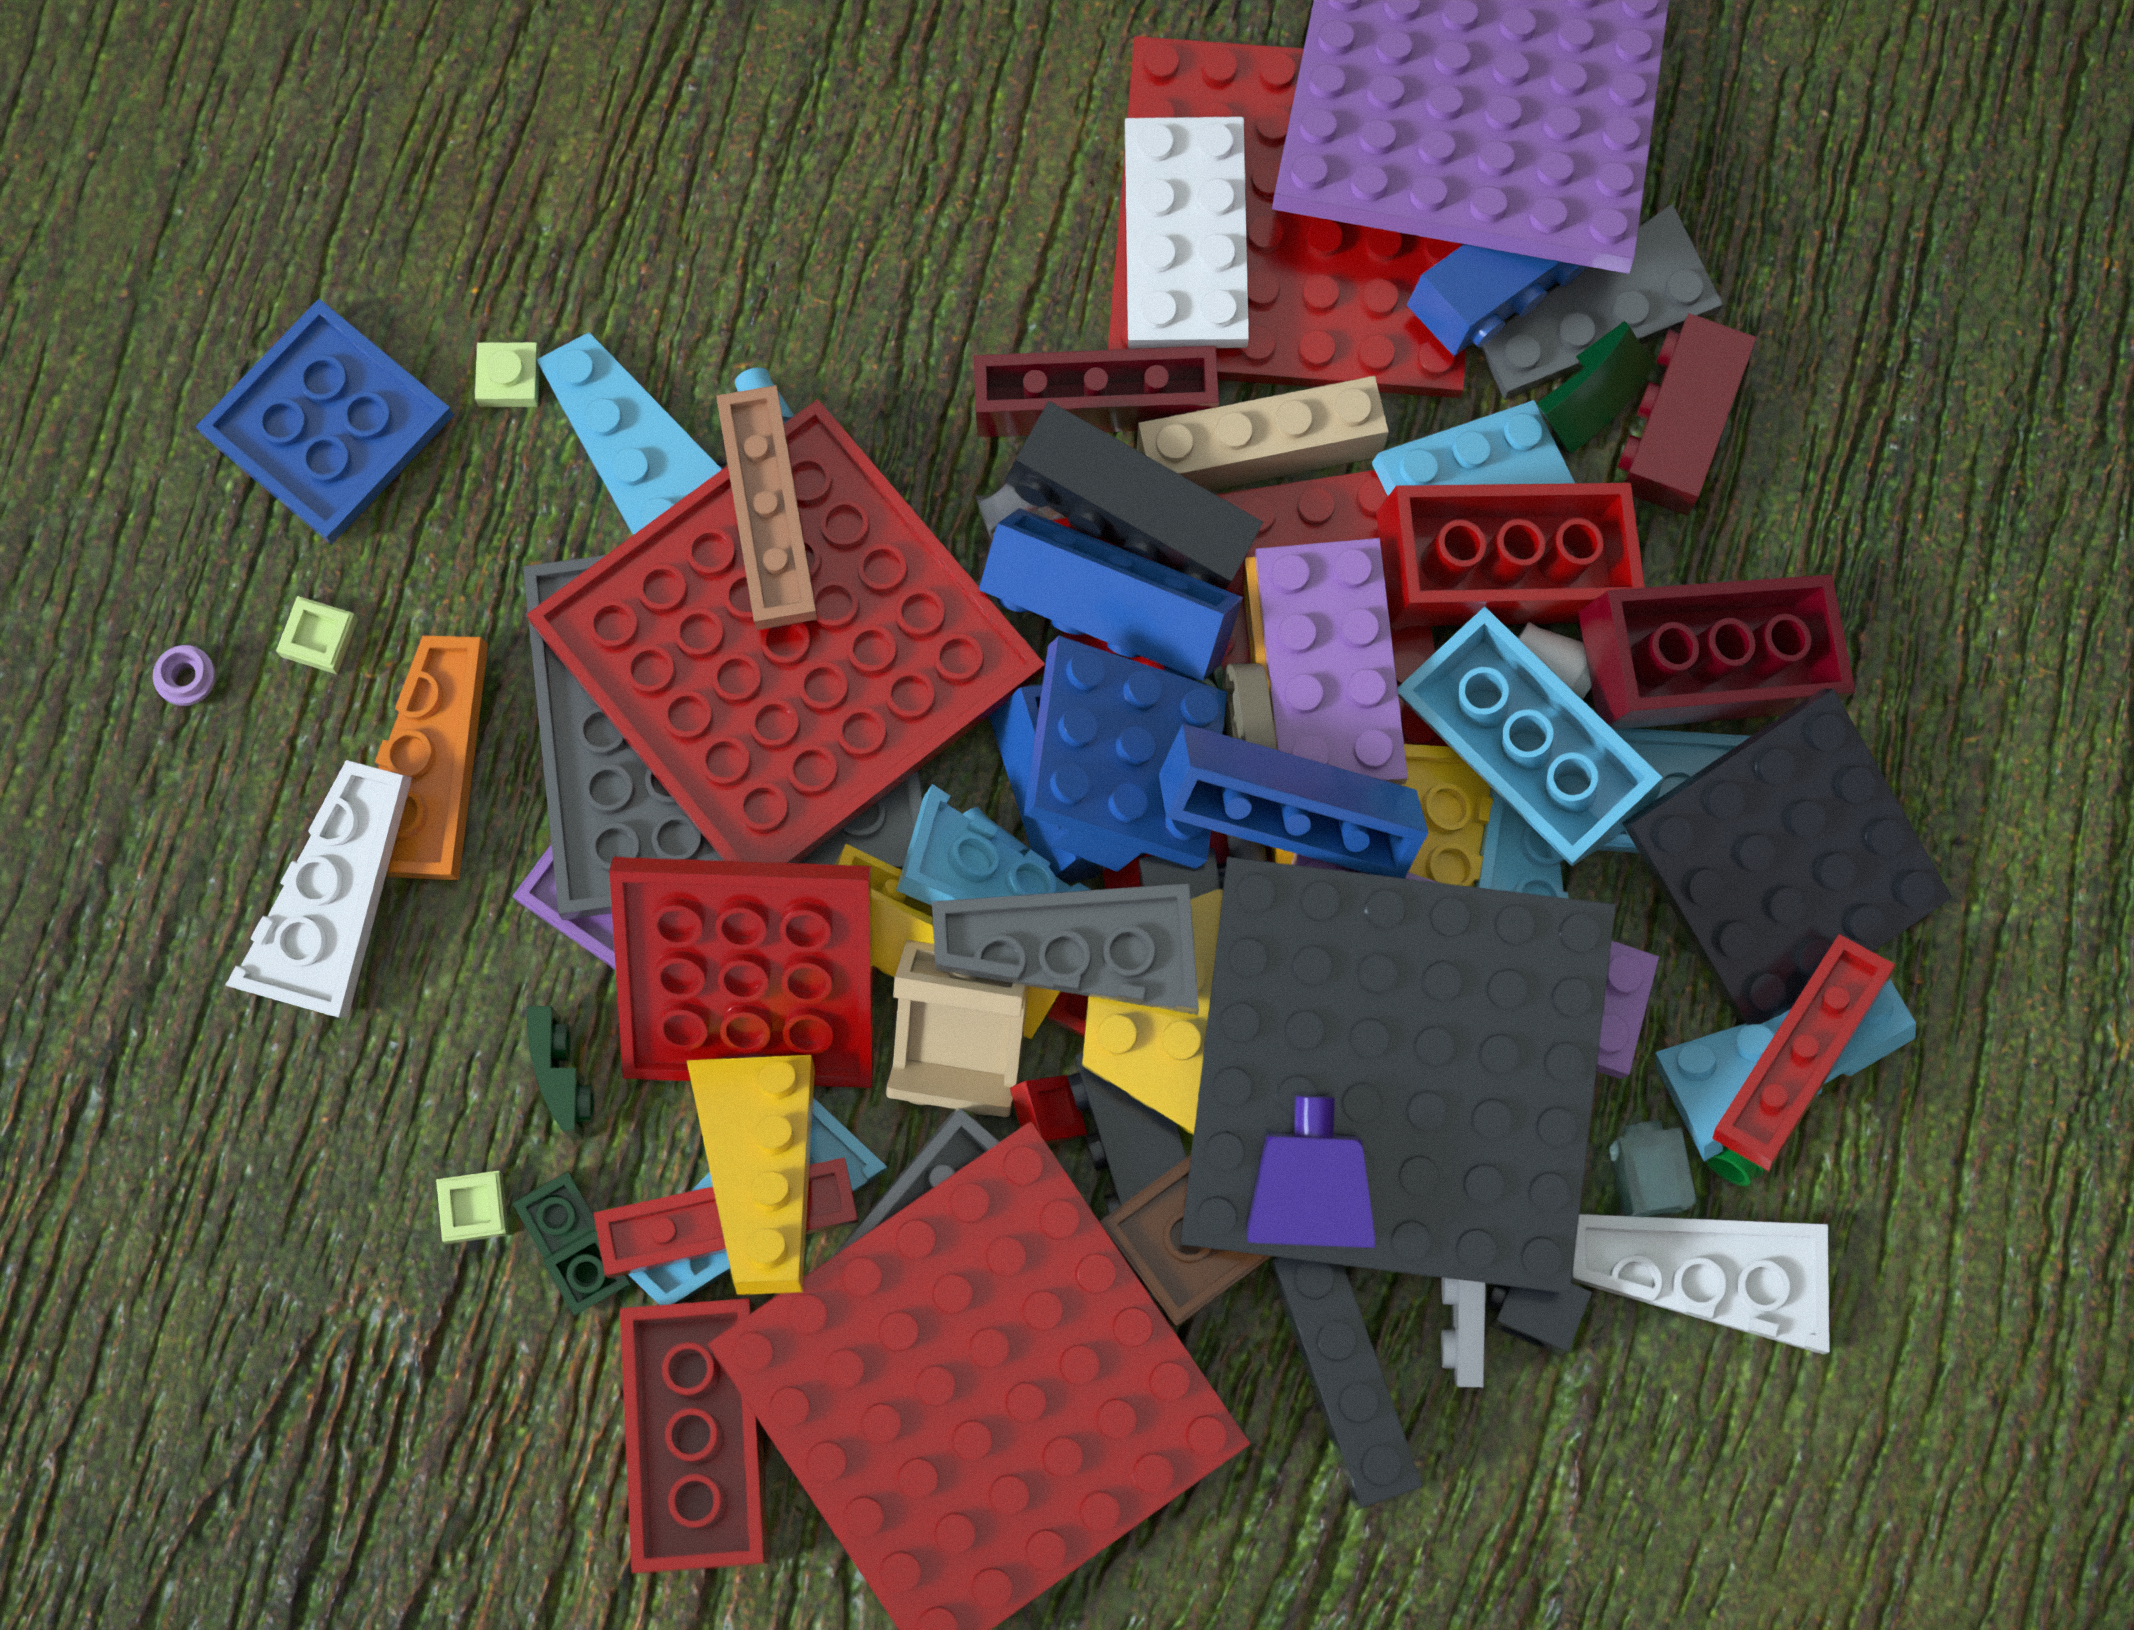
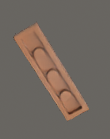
M777 385L716 395L756 630L817 620Z

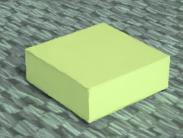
M297 596L276 652L282 658L338 674L358 618L352 612Z
M492 1171L436 1179L442 1242L452 1244L509 1236L503 1173Z

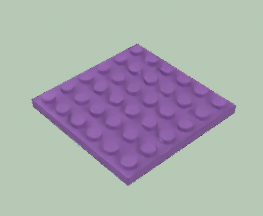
M1314 0L1272 209L1630 274L1636 249L1669 0Z

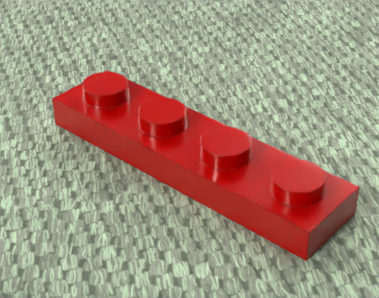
M1839 934L1717 1124L1712 1139L1769 1171L1892 976L1896 964Z
M845 1157L811 1164L809 1166L806 1234L859 1223ZM713 1186L593 1213L604 1272L608 1278L727 1252Z

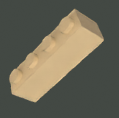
M1371 376L1138 423L1137 449L1158 463L1204 489L1211 491L1375 458L1379 452L1384 451L1389 431L1376 378Z

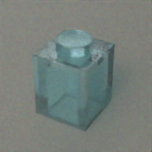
M1649 1121L1624 1127L1625 1137L1618 1138L1609 1146L1623 1216L1650 1217L1686 1211L1696 1204L1697 1201L1681 1128L1663 1130L1661 1121Z

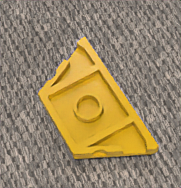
M1216 889L1190 899L1199 1015L1088 997L1082 1066L1129 1093L1131 1097L1147 1107L1153 1108L1185 1128L1184 1130L1194 1135L1223 890Z

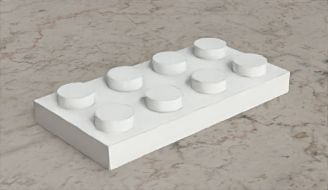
M1243 117L1125 118L1128 349L1197 346L1247 348L1249 336Z

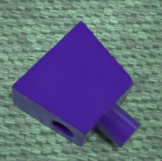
M1295 1096L1294 1134L1267 1133L1247 1224L1248 1243L1375 1248V1233L1362 1140L1358 1136L1334 1135L1335 1097Z

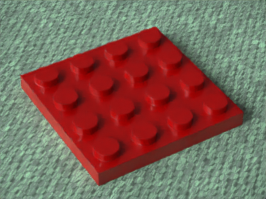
M613 857L609 877L623 1079L691 1081L687 1060L811 1055L815 1066L814 1086L872 1088L874 1042L871 866Z

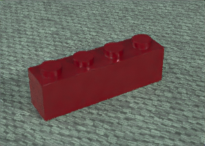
M1216 346L974 355L975 409L978 437L1029 435L1048 401L1104 432L1138 431V423L1216 408L1219 405Z

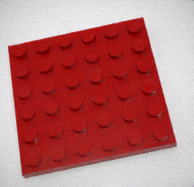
M1134 36L1127 118L1243 117L1249 340L1247 348H1216L1217 379L1321 387L1375 376L1378 390L1382 393L1461 398L1464 390L1466 348L1453 356L1407 306V303L1421 275L1464 244L1272 209L1304 49ZM1125 152L1108 350L1128 349Z
M818 399L784 423L817 620L756 630L728 465L526 614L531 625L723 861L800 862L999 709L1020 687H1027L1043 675L1045 671V663L986 594L979 590V586Z
M1031 1121L804 1276L802 1292L778 1294L707 1343L899 1630L993 1629L1250 1445L1235 1420Z

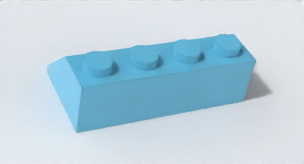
M1485 606L1397 688L1398 697L1571 866L1613 840L1625 829L1622 824L1625 820L1651 804L1659 796L1663 777Z

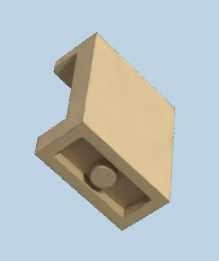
M906 940L894 982L893 997L898 998L894 1059L887 1083V1097L909 1101L917 1105H934L952 1109L961 1108L964 1111H970L978 1115L1008 1117L1013 1105L1010 1087L1017 1085L1019 1082L1029 986L939 971L935 965L934 944Z

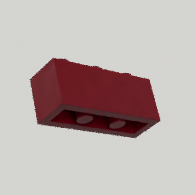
M1688 313L1680 332L1668 330L1656 361L1657 364L1666 366L1661 383L1658 385L1649 381L1637 412V416L1647 419L1640 438L1629 435L1617 466L1618 469L1627 472L1624 483H1631L1632 496L1686 516L1690 514L1701 492L1757 337Z

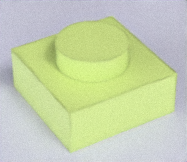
M477 343L475 400L479 407H538L539 365L536 359L540 358V350L537 343Z

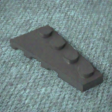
M1670 204L1638 227L1635 256L1630 274L1587 266L1570 284L1564 287L1559 284L1548 292L1541 303L1530 313L1523 317L1516 315L1505 323L1502 330L1491 341L1480 347V351L1503 399L1506 400L1583 369L1575 356L1624 321L1631 327L1642 345L1666 335L1669 329L1673 331L1681 329L1688 313L1706 319L1719 314L1723 304L1673 204Z
M1189 884L932 901L935 965L939 971L1199 1015Z

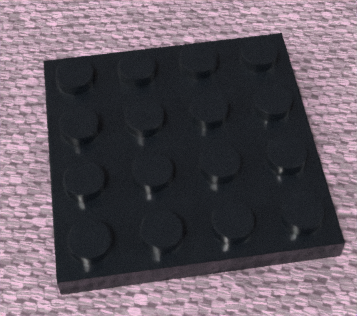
M1822 688L1622 823L1740 1025H1760L1792 1008L1839 934L1874 952L1952 898L1834 689Z

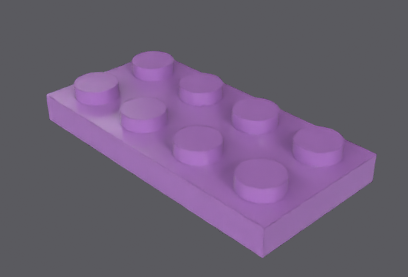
M1380 538L1256 549L1255 565L1277 750L1398 785L1406 784L1408 775Z

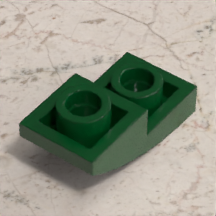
M1626 321L1575 356L1583 369L1536 403L1561 443L1571 454L1602 430L1626 406L1654 368L1653 363Z
M526 1006L530 1054L541 1093L561 1130L571 1140H583L584 1123H592L594 1120L595 1096L593 1085H584V1077L576 1068H560V1061H569L571 1034L569 1024L561 1023L560 1015L552 1006Z
M569 1170L513 1201L512 1204L543 1257V1263L574 1316L630 1284L626 1275L613 1278L605 1276L594 1214Z

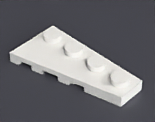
M345 761L308 830L311 836L297 862L292 861L280 882L284 887L268 916H262L250 938L254 942L241 966H235L225 986L338 1018H348L412 777L357 762Z
M1579 1214L1572 1272L1573 1282L1823 1355L1829 1353L1828 1224Z

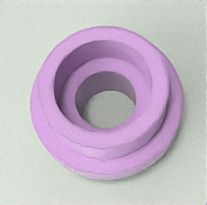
M190 645L176 646L164 652L157 660L153 670V682L158 693L166 701L179 706H189L202 701L211 692L216 679L215 667L209 656L201 649ZM188 668L195 670V678L190 684L186 686L177 685V676L182 670Z

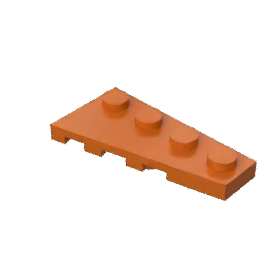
M422 635L395 707L399 712L389 740L382 741L374 762L379 765V769L412 777L386 877L459 880L488 652V643L481 637Z

